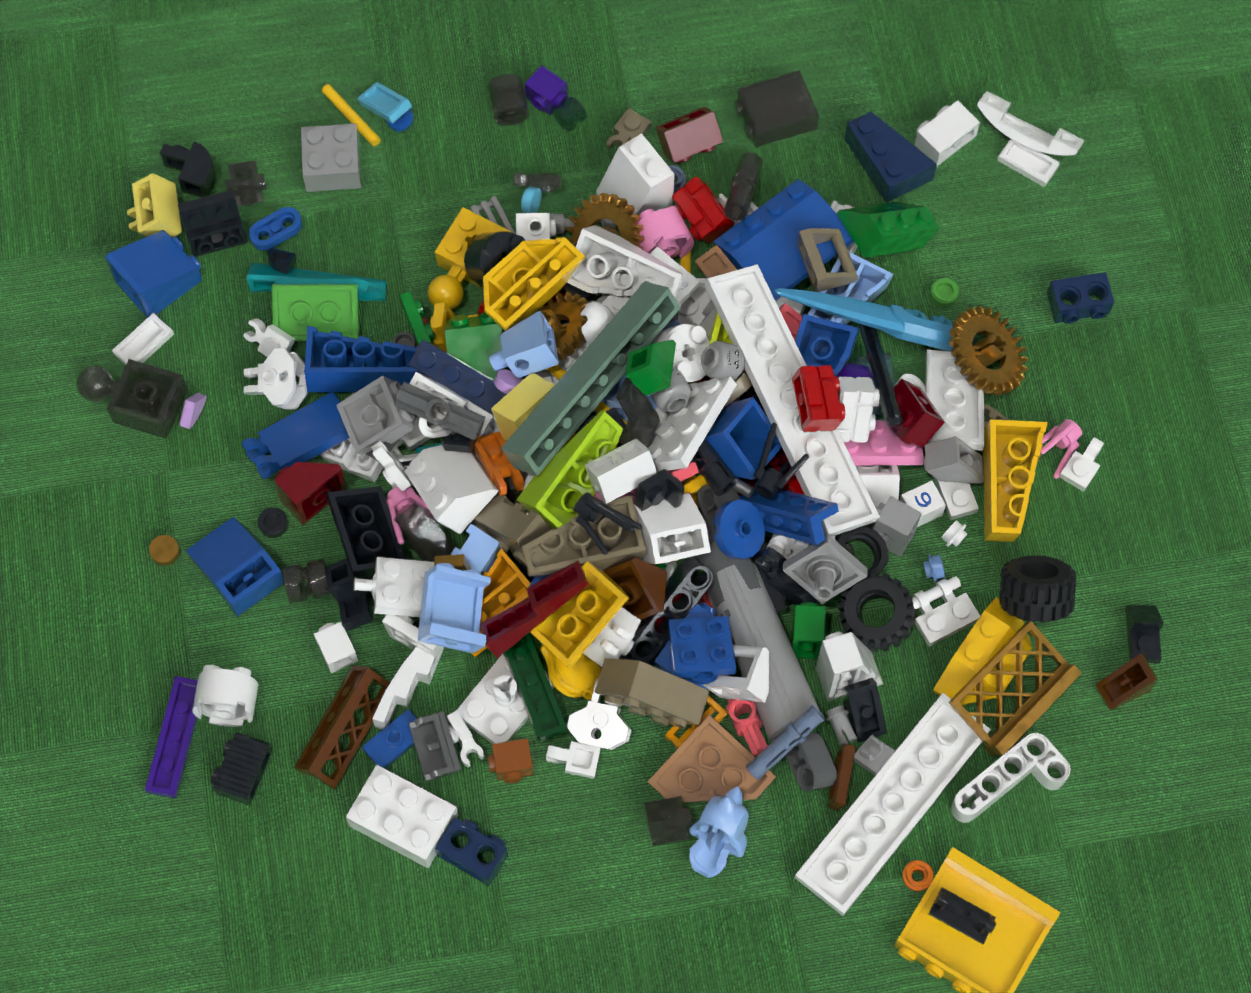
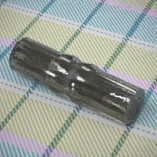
M747 152L740 157L724 208L726 216L731 220H743L748 214L762 168V159L755 153Z

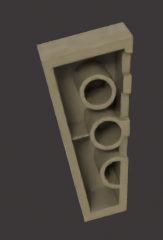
M495 495L470 523L500 542V549L502 548L505 553L508 550L513 552V557L525 566L522 546L551 530L538 513L533 510L529 513L523 505L517 502L514 505L507 497Z

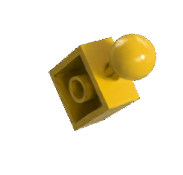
M463 207L435 250L437 265L449 272L447 275L436 277L428 287L430 303L434 306L437 303L445 302L451 310L458 307L464 296L461 284L463 280L480 287L474 280L469 278L464 265L465 252L467 248H470L472 240L483 233L511 231Z

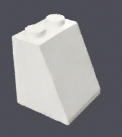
M641 133L618 148L596 194L598 196L600 193L617 194L619 198H625L628 205L634 206L635 211L633 214L640 215L647 209H653L654 211L673 206L674 173Z

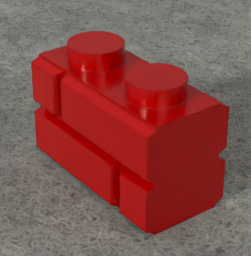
M694 177L685 184V187L672 195V199L677 204L676 207L683 220L687 218L692 225L689 231L698 241L702 239L709 244L713 243L735 223L706 182L699 177Z
M831 365L800 367L793 375L792 383L802 431L824 432L836 430L845 418V406L842 402H839L838 397L840 389L839 378L834 376Z

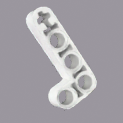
M1032 733L962 788L952 802L951 813L955 819L963 823L974 820L1030 773L1046 789L1057 790L1063 786L1069 777L1070 765L1045 736L1039 733ZM1027 746H1037L1041 751V755H1032L1027 750ZM1007 763L1017 766L1019 773L1011 774L1007 772L1004 765ZM1056 768L1060 771L1061 778H1052L1047 769ZM987 781L993 783L996 791L992 793L985 791L982 783ZM975 795L976 800L974 801L972 807H966L965 809H963L961 807V804H967L969 801L972 800L973 796Z

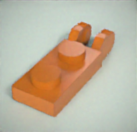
M499 431L478 437L473 449L491 481H494L499 495L503 496L507 494V484L504 478L511 476L517 491L523 490L525 485L520 471L513 467L501 450V447L506 442Z

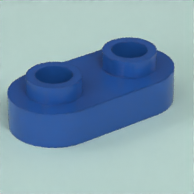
M291 207L281 208L251 226L249 230L251 244L256 249L262 251L279 245L299 233L302 228L301 216L296 209ZM288 222L293 223L290 227L284 226ZM262 236L269 237L267 240H260Z

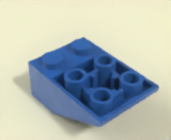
M234 517L186 550L237 617L285 583L282 572L275 562Z

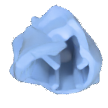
M739 787L731 789L725 796H713L706 805L700 820L695 822L689 829V833L698 838L697 842L690 848L689 860L695 872L707 878L719 874L724 869L728 855H734L739 858L744 855L747 845L744 831L748 824L749 815L746 808L742 805L743 793Z

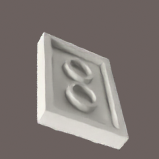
M504 654L500 656L457 709L465 724L492 744L511 741L529 718ZM544 670L551 689H553L554 685L550 681L548 672Z

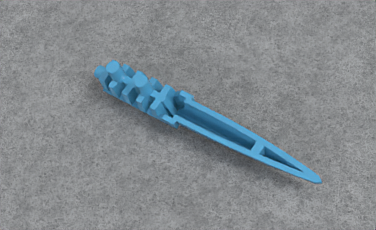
M785 288L775 289V292L782 297L849 321L883 330L885 333L898 339L946 351L954 349L949 345V340L952 338L949 334L950 329L953 328L952 322L944 316L932 315L931 319L928 320L925 313L919 310H905L903 307L892 304L890 307L820 292Z

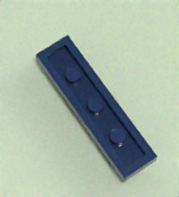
M422 339L408 364L492 415L491 408L507 395L497 389L494 380Z

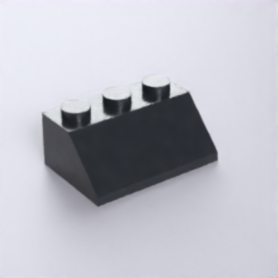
M381 486L328 492L326 494L353 575L360 579L372 580L375 574L377 557L406 559L401 544L398 543L395 535L392 517Z

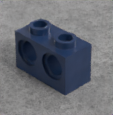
M1106 272L1053 280L1047 291L1055 323L1064 322L1070 324L1089 317L1100 319L1110 313L1114 304ZM1090 295L1097 296L1100 300H1093L1090 298ZM1062 300H1069L1073 304L1067 305Z
M454 818L435 848L437 856L489 887L508 857L507 848L504 847L505 842L492 834L487 837L478 832L480 828L467 819L461 822ZM458 836H464L469 839L468 844L462 848L453 846L452 842ZM485 851L492 852L495 855L493 861L486 864L481 863L478 857Z

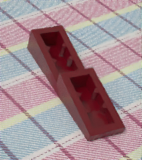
M578 560L526 588L529 598L480 624L482 634L486 635L485 645L496 658L589 585L581 562Z

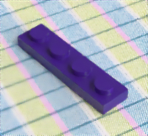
M175 676L145 791L148 794L177 798L198 718L192 711L198 680Z

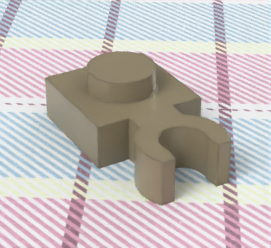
M628 108L613 127V133L616 135L608 139L607 150L610 151L614 145L622 146L641 133L645 135L651 128V121Z

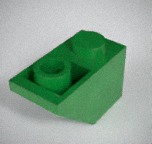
M673 339L657 342L629 352L625 375L645 396L670 387L676 342Z

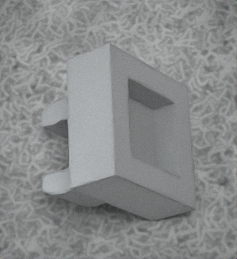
M871 735L854 754V762L876 776L895 753V750Z

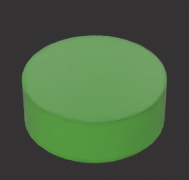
M949 278L936 280L930 290L932 302L939 307L952 306L957 301L959 294L958 285Z

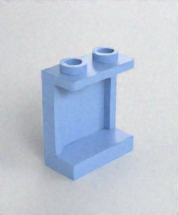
M438 563L426 571L417 641L468 653H474L485 647L486 635L479 633L483 590L491 583V577L483 576L477 570L462 571L454 569V566L448 563Z

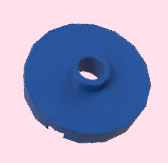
M741 499L724 503L714 517L713 526L716 525V533H714L715 542L721 552L729 558L745 559L753 557L761 549L765 536V526L759 510L749 501Z

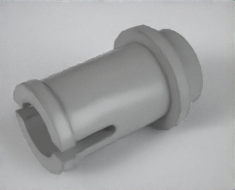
M838 706L826 712L828 716L826 721L831 722L840 746L849 744L847 738L851 742L858 739L847 717L849 714L848 710H844L843 706Z

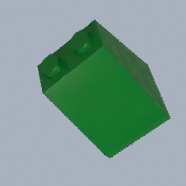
M485 312L475 317H468L467 315L452 317L451 320L447 321L444 330L447 353L494 380L498 371L496 372L493 369L489 356L502 350L500 336L505 330Z

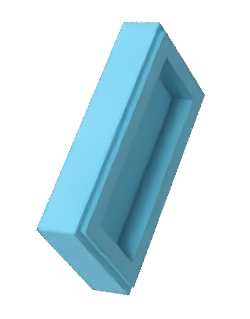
M378 82L357 98L361 106L390 123H394L412 107L407 98Z

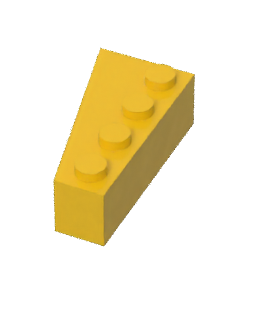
M990 419L984 427V541L1014 542L1021 534L1029 502V494L1034 482L1035 469L1042 448L1041 444L1048 422Z

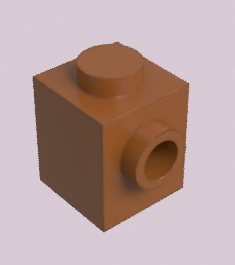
M528 738L492 744L493 754L488 755L490 773L496 772L498 781L504 780V783H516L521 781L522 777L533 776Z

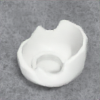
M595 301L587 303L580 313L581 316H587V322L582 326L581 330L589 345L614 317L607 306Z

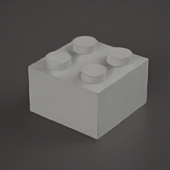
M341 124L301 127L302 169L306 192L361 188L360 145L357 125Z

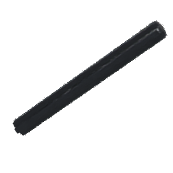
M859 324L876 389H879V400L884 418L890 427H893L895 424L899 425L902 418L877 329Z

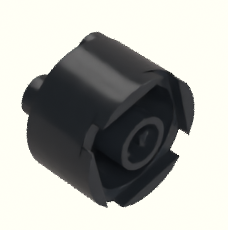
M506 231L483 233L476 236L472 240L470 248H467L464 256L467 275L483 288V276L522 241H525V239L520 235Z

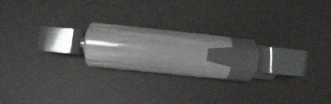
M709 484L703 485L698 491V503L704 515L703 519L706 523L711 552L696 555L693 558L700 560L712 572V583L706 590L713 609L717 612L716 617L728 616L732 644L766 647L769 651V693L765 702H753L769 740L774 741L787 729L786 725L790 721L793 723L811 705L817 708L818 705L752 557L745 559L729 558L721 552L715 542L714 533H716V525L713 526L714 517L724 503L740 500L737 491L730 489L725 494L717 496ZM734 657L742 677L747 678L753 659ZM809 733L806 736V741L803 743L799 742L786 754L795 779L803 791L833 786L837 779L836 768L824 740L818 733Z

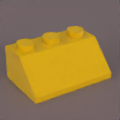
M588 561L583 565V569L589 585L530 631L568 668L575 664L629 599L616 582Z

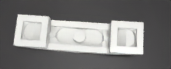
M986 91L977 104L984 116L999 131L1019 144L1036 151L1054 155H1076L1084 142L1083 139L1061 128L1055 136H1052L1007 113L1011 103Z

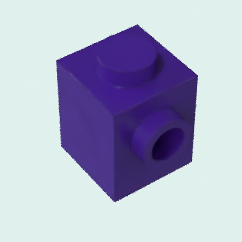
M541 65L525 83V98L537 110H544L549 115H552L557 108L561 109L568 100L567 82Z

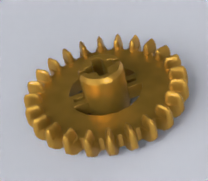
M600 193L599 196L591 195V201L583 199L581 202L584 208L574 207L579 217H568L575 226L564 228L573 234L572 237L566 239L574 245L578 242L583 228L595 226L603 219H609L618 226L620 235L615 228L598 227L621 236L643 250L639 243L643 242L645 238L639 232L644 228L643 225L637 224L640 220V215L633 214L635 211L634 206L628 205L627 200L619 198L617 194Z
M558 292L556 303L551 298L547 302V306L543 305L538 310L542 312L554 330L558 360L560 359L561 361H564L568 354L573 355L576 348H581L584 345L582 341L585 340L581 328L587 322V316H581L580 313L586 307L585 305L588 301L584 297L581 298L577 293L572 296L570 292H567L564 298ZM560 320H567L569 323L561 324Z
M982 306L970 307L958 314L957 319L952 323L953 328L950 329L949 334L952 338L949 340V345L954 348L950 352L957 359L954 363L956 366L961 367L960 373L962 376L967 375L968 383H975L976 389H983L985 393H993L997 396L1002 393L1008 394L1020 386V382L1025 379L1023 373L1028 370V367L1021 364L1028 361L1029 358L1019 356L1027 347L1016 346L1023 337L1012 338L1011 335L1017 327L1005 328L1009 318L998 322L1001 314L1000 311L992 314L991 307L984 310ZM976 334L987 336L972 346L973 338ZM1000 359V365L997 370L985 367Z

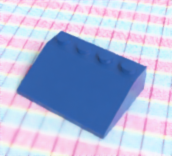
M798 179L713 242L715 246H719L737 270L758 264L776 301L781 296L775 292V289H792L809 276L797 246L799 231L809 228L840 229L846 247L851 245L854 240L837 213L814 189ZM832 240L816 244L823 264L837 255Z

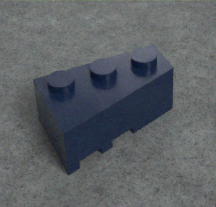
M873 112L866 113L847 123L845 141L886 203L934 179L937 163Z

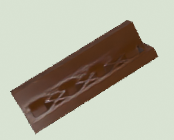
M353 665L294 768L302 774L314 776L328 787L335 789L372 725V718L390 683L369 667ZM373 680L382 688L376 698L369 700L368 687ZM363 707L365 718L361 724L354 725L353 713L356 708ZM349 733L350 744L346 750L340 751L338 740L341 734ZM334 758L335 770L329 778L321 772V769L327 760Z

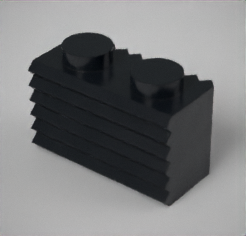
M235 732L234 738L232 740L228 739L223 749L225 759L222 766L215 768L211 778V784H213L215 793L250 806L273 751L270 743Z

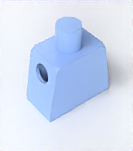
M541 311L536 312L503 332L500 336L502 350L489 356L490 363L496 372L509 366L515 377L518 378L559 364L554 330Z

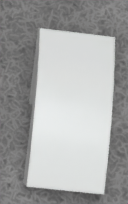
M350 438L320 455L322 459L329 463L339 464L343 470L372 482H376L384 468L380 462L370 456L356 454Z

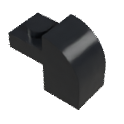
M193 142L190 151L181 145L171 146L163 144L160 151L165 167L181 171L178 181L182 192L198 197L210 196L215 184L216 175L207 149L197 142Z
M347 558L325 567L327 589L339 603L341 623L345 630L350 631L373 621L372 606H374V599L371 591L354 590V579L359 577L351 573Z

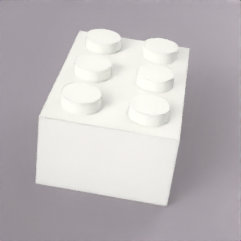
M376 765L348 812L346 819L351 828L429 868L436 856V846L454 818H458V811L456 806Z

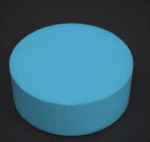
M530 186L525 190L521 200V210L523 213H537L541 204V189Z

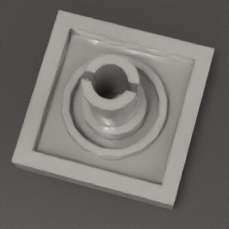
M829 534L824 536L825 541L817 545L811 544L783 562V571L821 604L866 578L868 571L867 567Z

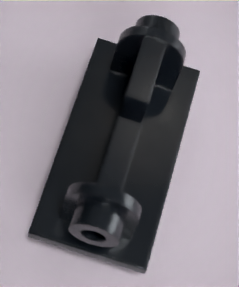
M942 887L928 915L982 945L988 934H991L996 926V922H994L995 916Z

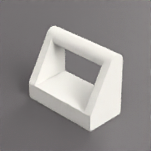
M733 645L734 657L753 659L747 678L718 675L717 680L709 684H703V686L720 698L765 702L769 693L768 649L766 647Z

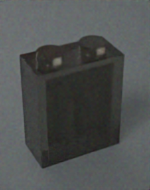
M800 70L738 89L737 100L734 101L735 109L738 116H743L745 134L748 139L752 138L756 148L817 129L819 114Z

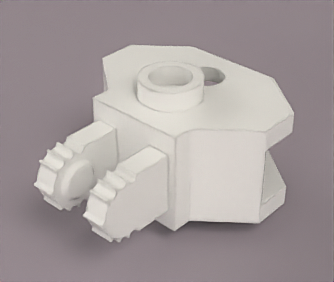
M274 348L263 364H258L256 368L244 369V377H258V385L245 386L243 393L247 395L264 394L274 406L285 410L297 409L307 395L304 361L296 352H289L286 348ZM296 376H298L299 379H300V381H299V383H298L297 385H296Z
M621 607L583 654L601 667L605 658L618 659L621 655L626 656L634 645L632 639L641 620Z
M597 679L592 700L588 701L587 707L569 715L567 728L579 743L613 750L629 742L632 729L620 716V708L613 705L600 704L602 696L594 693L598 682ZM600 729L602 735L599 739H596L594 734Z

